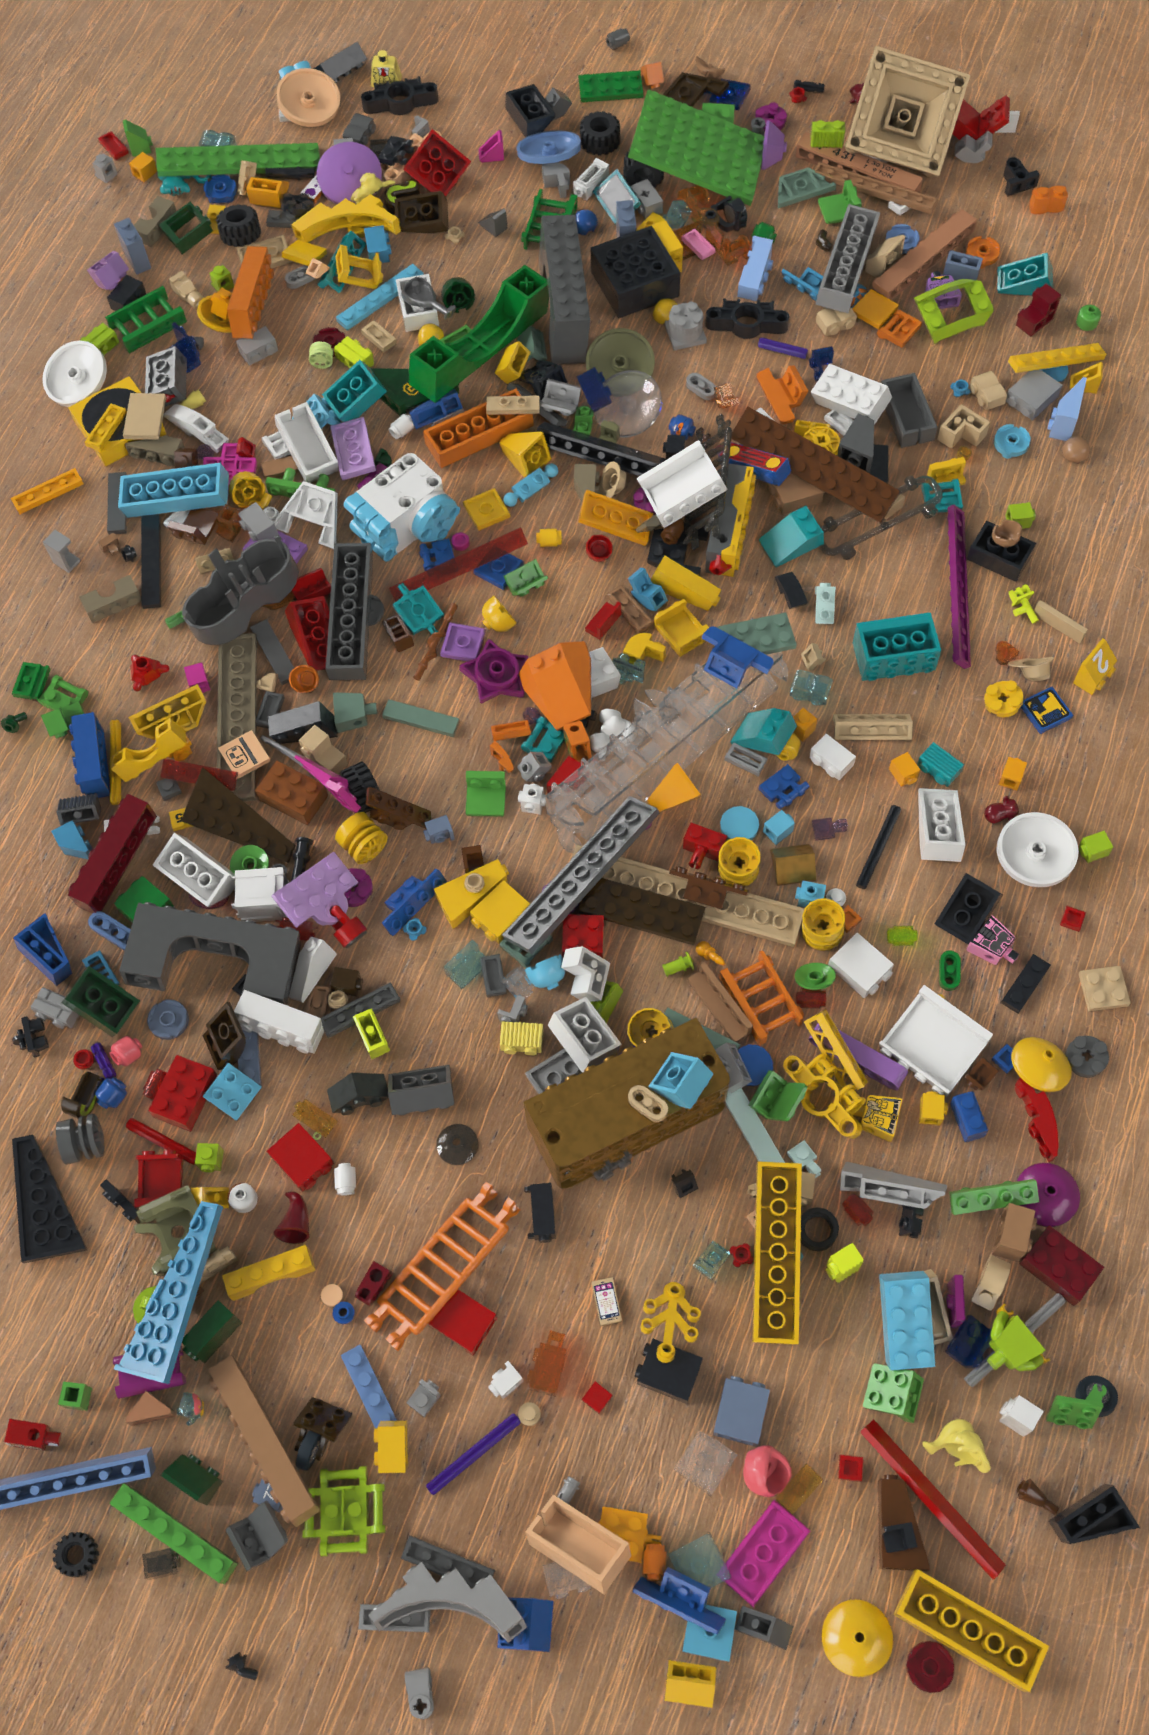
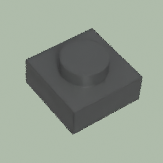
M174 775L156 782L164 801L182 794Z

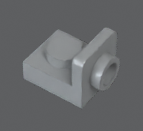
M421 1379L420 1385L406 1402L424 1418L441 1396L437 1391L439 1387L430 1379L427 1382Z

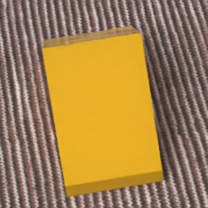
M1097 363L1071 375L1070 390L1085 377L1087 380L1084 392L1097 394L1103 376V363Z

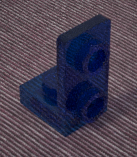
M832 346L812 350L809 365L814 370L816 382L824 372L821 365L833 362L834 350Z

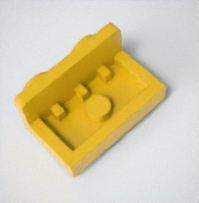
M964 457L930 464L926 477L928 483L949 482L952 479H958L960 485H965L966 479L963 472L966 461Z

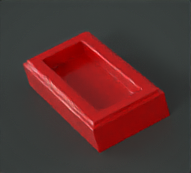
M112 131L98 138L99 143L115 160L129 154L126 146Z

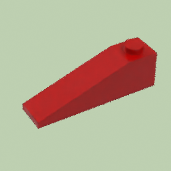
M325 596L290 602L285 609L289 626L308 666H312L317 671L325 670L330 614Z

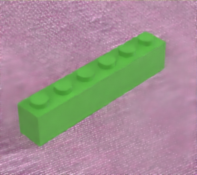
M123 1483L109 1503L218 1583L226 1584L239 1564L127 1484Z

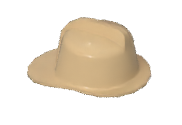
M610 462L604 468L599 484V494L612 498L624 489L627 479L626 473L620 469L618 463Z
M1054 657L1016 659L1008 662V665L1020 667L1024 677L1028 680L1041 681L1050 678V662L1054 660Z

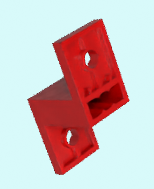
M1005 95L989 108L984 109L982 113H979L963 99L952 134L959 140L966 134L975 140H978L987 131L994 134L1009 123L1010 98Z

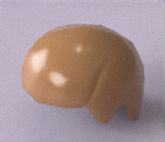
M1083 437L1069 438L1062 448L1063 457L1077 464L1084 459L1087 461L1090 455L1088 441Z
M1003 520L1001 525H995L992 531V539L997 545L1002 547L1016 545L1020 540L1022 527L1013 520Z

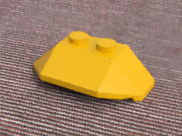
M197 684L128 718L138 735L156 740L155 727L169 718L176 722L185 732L197 727L206 704V699Z

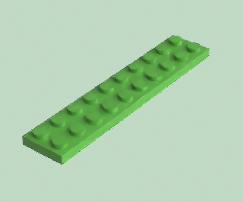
M318 143L156 148L158 177L240 174L241 160L257 163L256 173H266L265 167L296 168V166H300V168H314V171H317L320 161Z

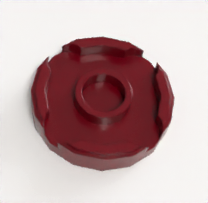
M327 327L318 331L317 335L315 334L313 343L326 342L334 350V347L341 343L346 336L335 327Z
M932 1641L920 1642L909 1652L906 1669L913 1685L921 1691L928 1693L941 1692L950 1685L954 1678V1661L944 1646Z

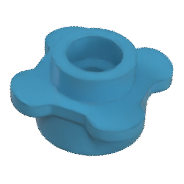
M957 380L950 386L954 391L955 397L970 394L968 383L965 380Z
M413 918L403 926V931L408 933L412 941L417 940L418 936L425 934L427 931L418 918Z

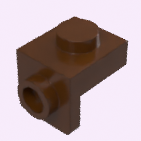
M982 1057L965 1076L968 1079L966 1083L977 1091L979 1088L982 1091L997 1075L999 1070Z

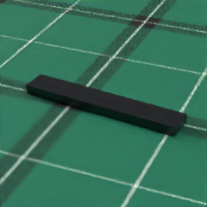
M159 514L141 516V606L143 609L161 607V518Z

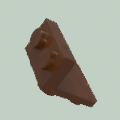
M203 508L193 509L189 511L183 524L169 521L167 528L178 539L205 545L220 515L217 512Z

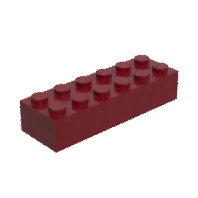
M128 793L120 801L119 809L115 815L111 816L106 831L101 833L97 846L89 853L87 863L80 868L77 880L70 885L68 890L70 899L79 908L92 914L98 911L102 912L157 817L148 802Z

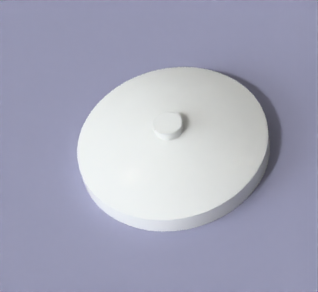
M73 341L63 345L52 354L43 372L45 392L53 401L65 407H70L99 392L107 373L105 357L96 346L86 341Z
M1031 812L1014 817L1003 827L997 841V856L1003 869L1016 881L1031 887H1049L1062 882L1071 874L1078 859V844L1073 832L1061 820L1045 813Z

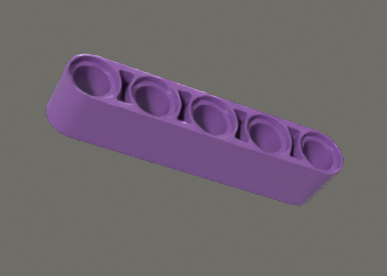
M817 1023L814 1029L823 1032L819 1023ZM839 1030L863 1074L892 1090L900 1088L908 1074V1070L905 1067ZM810 1035L808 1040L814 1046L818 1047L812 1035ZM824 1037V1047L833 1050L827 1037Z

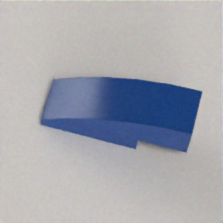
M453 389L436 403L429 400L409 413L415 429H418L463 407L457 391Z

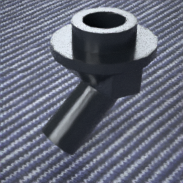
M239 1652L227 1659L229 1664L225 1666L226 1669L236 1672L241 1677L256 1680L258 1670L244 1667L247 1654L242 1656Z

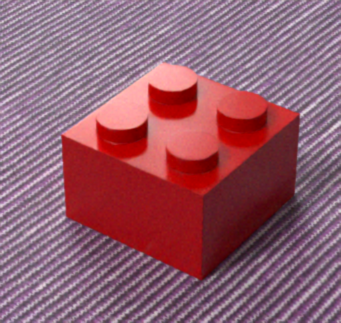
M568 914L563 920L562 958H564L566 949L581 946L603 958L604 915Z

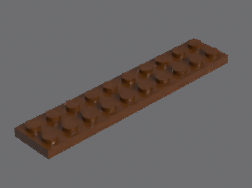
M748 406L729 437L745 447L788 458L791 474L880 524L900 494V490Z

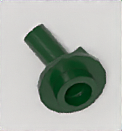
M25 712L17 715H8L2 719L1 726L6 732L16 733L19 730L18 722L27 719V715Z

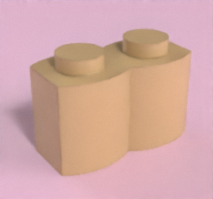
M851 307L849 313L825 308L817 313L816 323L825 336L837 334L840 330L851 329L856 323L857 315Z
M992 371L972 377L969 388L971 393L978 398L980 406L985 410H989L1005 404L1007 393Z

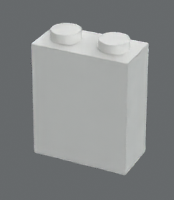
M856 933L830 958L828 965L834 969L841 979L865 998L868 994L873 995L880 987L878 984L882 980L886 982L892 976L894 964L860 934Z

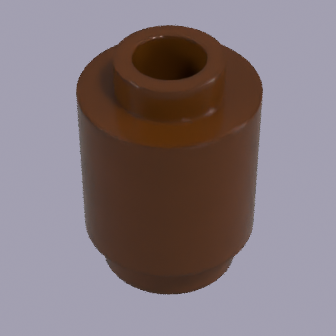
M681 518L663 529L661 537L666 544H676L685 525Z

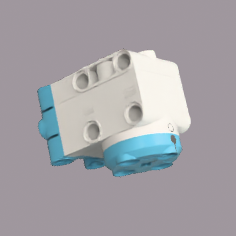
M407 453L344 501V508L354 517L350 522L349 528L361 539L362 543H371L372 550L385 562L390 561L396 554L417 539L421 542L443 540L460 512V507L443 491L441 477L414 453Z

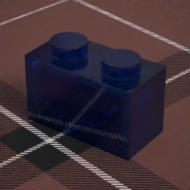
M594 367L577 376L593 412L612 403L610 398L612 393L609 386L604 385L606 379L602 372L598 373Z

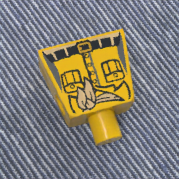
M868 1095L865 1105H862L853 1115L861 1117L860 1124L862 1130L892 1142L902 1099Z

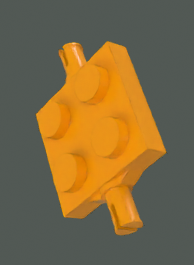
M602 1507L601 1519L598 1524L629 1543L631 1557L628 1561L641 1563L646 1544H661L659 1541L652 1540H661V1536L648 1534V1514Z

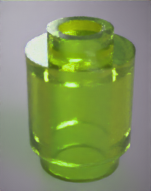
M893 926L887 929L888 944H893V946H913L914 942H917L918 934L913 926Z

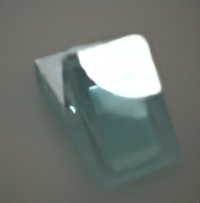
M712 1241L695 1261L693 1268L712 1281L731 1253Z

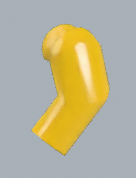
M265 492L262 499L255 502L264 510L268 507L273 496ZM250 501L247 507L254 504L255 502Z

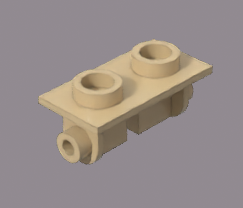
M241 160L237 194L248 196L246 188L250 178L256 176L257 163Z
M224 548L219 551L224 562L226 560H234L230 548ZM208 554L199 555L195 558L200 574L215 570Z

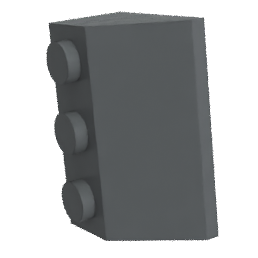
M450 1064L388 1074V1096L392 1115H406L409 1112H426L429 1109H446L453 1106L454 1093Z

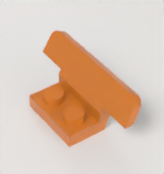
M795 365L788 366L783 377L774 379L769 368L758 372L757 380L781 424L793 422L795 416L791 409L800 406L808 393V389Z

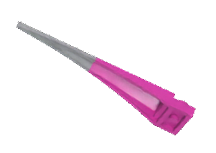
M262 735L260 740L282 752L307 770L332 793L343 807L354 813L359 811L361 807L356 802L357 798L350 793L347 779Z

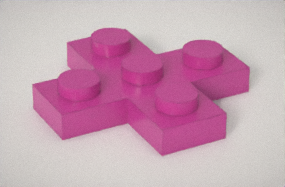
M223 443L221 457H204L203 465L221 463L229 473L230 483L232 477L239 472L248 471L256 474L257 460L256 458H242L236 454L238 443Z

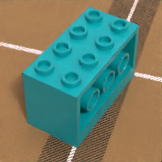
M931 612L857 623L852 642L862 681H874L879 678H894L900 675L910 676L914 673L932 672L936 670L942 651Z

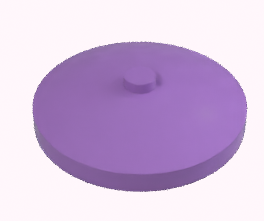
M342 142L332 146L322 155L317 166L319 187L325 197L335 204L340 203L345 198L351 201L350 198L354 191L361 187L360 179L365 173H373L382 181V169L377 156L371 149L356 142Z

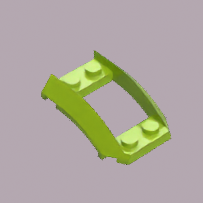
M960 279L914 297L934 344L968 329L984 326L994 312L992 303L980 280ZM964 288L975 315L946 325L935 298Z

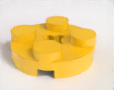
M1015 681L996 682L989 685L986 689L984 696L985 707L990 713L996 714L997 717L1013 716L1023 705V692ZM1002 696L1008 697L1006 702L999 700V698Z

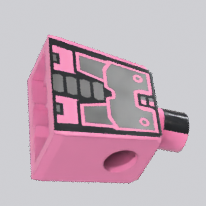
M993 915L967 947L968 952L994 965H997L1002 957L1013 964L1020 955L1011 948L1016 939L1015 936Z

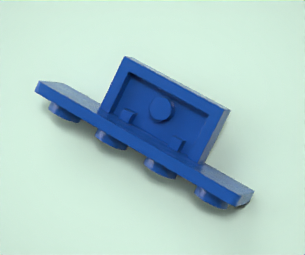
M435 869L424 881L411 876L384 902L389 909L393 910L382 922L390 935L394 936L435 895L434 888L447 883L440 870Z
M669 1567L664 1573L661 1586L641 1577L633 1587L632 1592L639 1595L642 1599L649 1600L659 1605L662 1609L671 1611L684 1620L704 1628L708 1632L718 1634L726 1621L724 1617L705 1608L710 1587Z

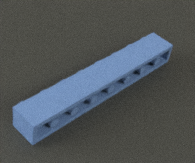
M152 1447L0 1479V1510L149 1478L156 1470Z

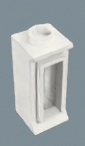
M595 158L594 162L576 181H573L574 194L587 201L593 195L592 191L609 176V164Z

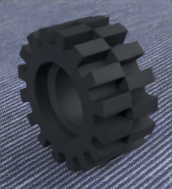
M81 1532L68 1533V1536L64 1535L61 1537L62 1541H58L56 1543L57 1549L53 1550L55 1554L53 1562H56L55 1568L60 1570L59 1573L69 1577L87 1575L86 1572H91L94 1569L92 1567L93 1564H97L98 1560L95 1559L96 1556H99V1552L96 1550L98 1545L87 1534ZM80 1545L84 1550V1557L78 1564H71L68 1560V1552L73 1546Z

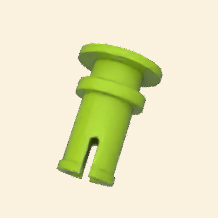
M685 952V957L679 956V959L662 965L666 977L682 970L685 972L690 967L692 971L694 970V963L688 952Z

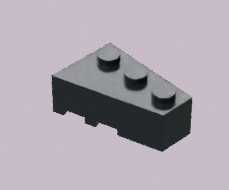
M1103 1484L1049 1520L1060 1541L1067 1544L1140 1528L1115 1486L1110 1484Z

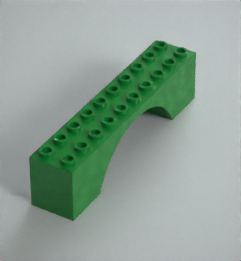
M526 265L519 268L502 282L491 307L469 333L451 343H443L435 336H432L409 354V385L436 403L522 334L528 327L547 314L549 303L547 279Z

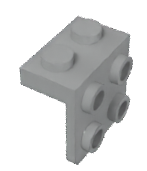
M548 379L544 398L541 400L540 406L546 411L552 412L557 410L562 415L570 416V414H574L578 407L582 387Z

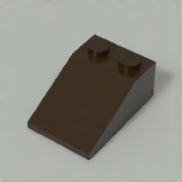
M442 191L395 199V215L400 221L401 232L434 234L448 231V200Z

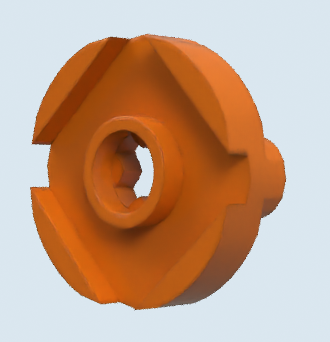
M978 236L969 241L965 254L983 258L980 268L983 269L998 260L1000 245L993 238L981 239L982 236Z

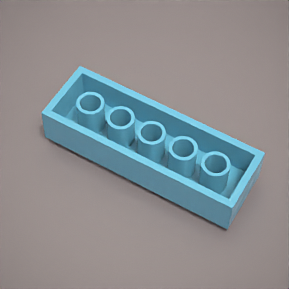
M221 463L124 475L120 477L118 508L127 518L224 506L227 505L229 473Z

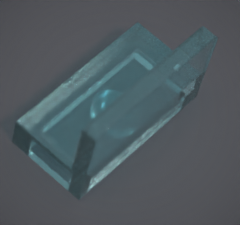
M473 939L444 966L445 974L461 989L468 985L482 971L480 957L485 955L479 951L478 944Z

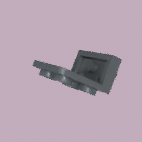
M268 1501L262 1502L247 1518L230 1525L226 1529L246 1571L269 1561L288 1542L286 1531L281 1527L275 1511Z

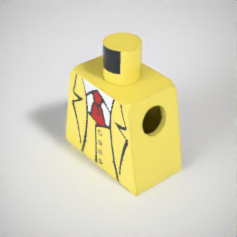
M385 50L379 51L378 56L375 55L373 57L371 87H374L375 82L380 84L386 83V81H389V83L402 81V74L396 57L387 56Z

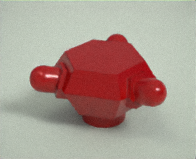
M131 656V681L134 683L133 690L136 692L140 691L142 686H147L158 679L162 673L169 671V666L161 664L160 661L145 656Z

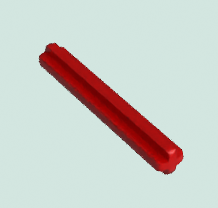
M130 1118L126 1123L128 1130L165 1150H176V1154L183 1155V1160L195 1165L196 1152L133 1118Z

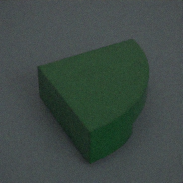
M380 448L374 463L376 466L381 463L389 467L392 465V460L388 452Z

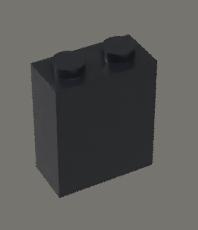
M653 1338L651 1344L646 1343L642 1356L646 1358L643 1365L639 1364L634 1376L638 1378L637 1385L687 1404L703 1358L674 1347V1359L669 1363H663L658 1360L656 1355L658 1346L663 1342Z

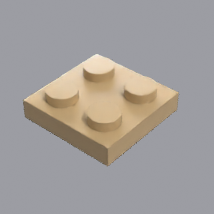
M1121 966L1079 972L1088 1012L1128 1007L1131 1004Z

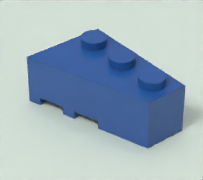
M46 913L13 937L17 949L56 986L73 974L69 961Z

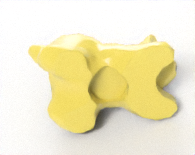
M365 173L360 179L361 187L354 191L350 200L358 204L368 195L375 194L381 188L394 185L395 181L388 180L382 182L375 174Z

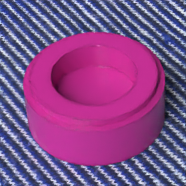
M459 532L451 538L452 547L455 550L463 551L469 547L470 542L467 534Z

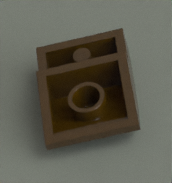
M226 1002L206 1024L208 1030L202 1035L217 1070H223L227 1063L233 1066L243 1053L246 1044V1037L231 1003Z

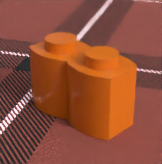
M1053 186L1051 188L1039 187L1033 189L1029 203L1031 213L1062 212L1068 198L1066 187Z

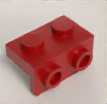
M319 568L298 577L292 593L296 601L321 596L326 597L331 593V585L326 579L323 569Z

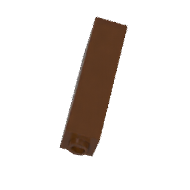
M884 1475V1479L878 1480L879 1569L909 1571L918 1569L920 1571H929L930 1564L905 1481L898 1479V1475ZM912 1522L917 1547L887 1553L881 1528Z

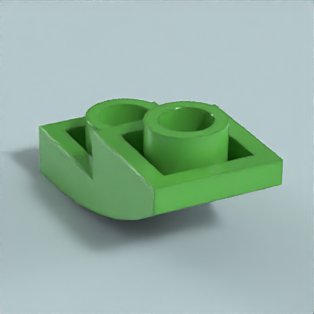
M588 406L577 407L574 431L591 436L594 408H589Z

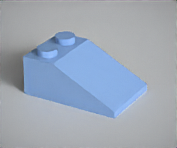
M1083 377L1059 401L1057 408H1053L1051 415L1053 419L1049 420L1047 427L1050 430V438L1064 441L1071 438L1078 420L1087 378Z

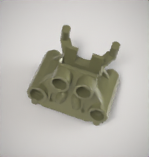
M188 1185L139 1207L140 1210L136 1211L140 1222H146L147 1224H136L134 1226L135 1232L140 1234L152 1233L159 1238L162 1245L161 1254L152 1266L153 1275L163 1276L168 1272L170 1267L167 1265L170 1260H174L180 1247L178 1244L181 1239L183 1240L186 1237L190 1227L189 1223L198 1208ZM154 1219H156V1222H157V1223H148V1222H150V1221H152V1220H154ZM175 1226H182L185 1229L182 1237L175 1238L172 1236L171 1232ZM213 1242L209 1255L217 1250Z

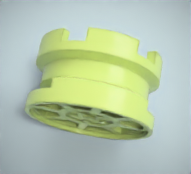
M326 342L311 344L309 349L310 364L320 369L330 367L333 363L334 351L331 345Z

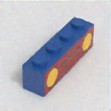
M729 442L718 455L722 469H724L725 463L754 467L753 475H756V480L780 486L791 473L788 458L748 448L733 442Z

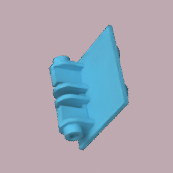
M227 1063L203 1097L237 1121L261 1089V1086L236 1067Z

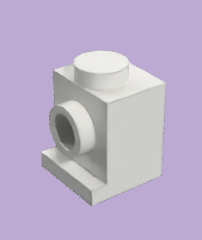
M509 1361L505 1363V1370L501 1368L492 1376L493 1380L491 1385L488 1386L495 1397L500 1395L505 1399L524 1382L521 1375Z

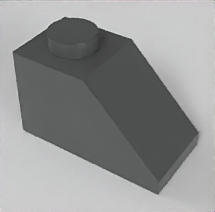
M742 1606L735 1626V1630L784 1650H787L794 1628L793 1625L776 1617Z

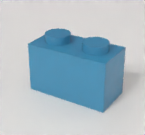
M384 225L364 228L369 259L373 260L377 252L382 263L390 262L389 255L392 252L390 244H387L390 241L388 232L384 231Z

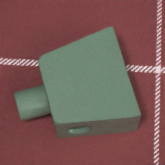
M333 693L334 718L338 733L364 727L367 725V715L377 714L376 703L366 704L362 693Z

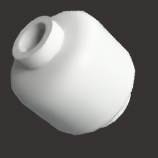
M238 1183L232 1186L227 1197L231 1207L239 1213H247L253 1210L258 1200L257 1193L247 1183Z

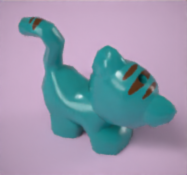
M160 176L158 178L163 181L160 192L161 194H170L172 196L181 195L183 192L188 193L190 192V187L184 181L185 179L193 177L198 183L205 184L207 180L208 182L211 180L212 176Z

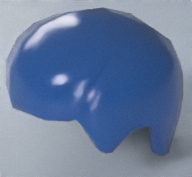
M590 210L578 211L575 214L578 234L587 235L591 230L594 232L598 225L597 216Z

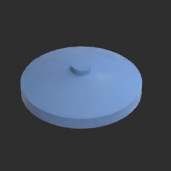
M560 130L536 133L522 139L517 144L518 157L525 162L533 164L560 162L575 156L581 150V139L577 134Z

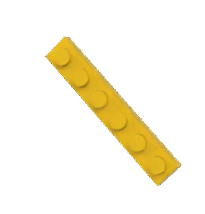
M1099 343L1014 355L1010 356L1008 362L1016 373L1104 360L1106 353Z

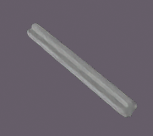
M1057 1293L1024 1324L1033 1333L1066 1300L1061 1294ZM994 1351L964 1378L970 1387H974L993 1369L987 1359L995 1353Z

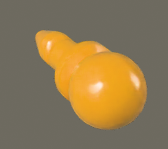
M701 941L696 945L695 950L699 956L704 957L706 960L711 959L719 965H725L723 958L715 953V948L711 947L708 942Z

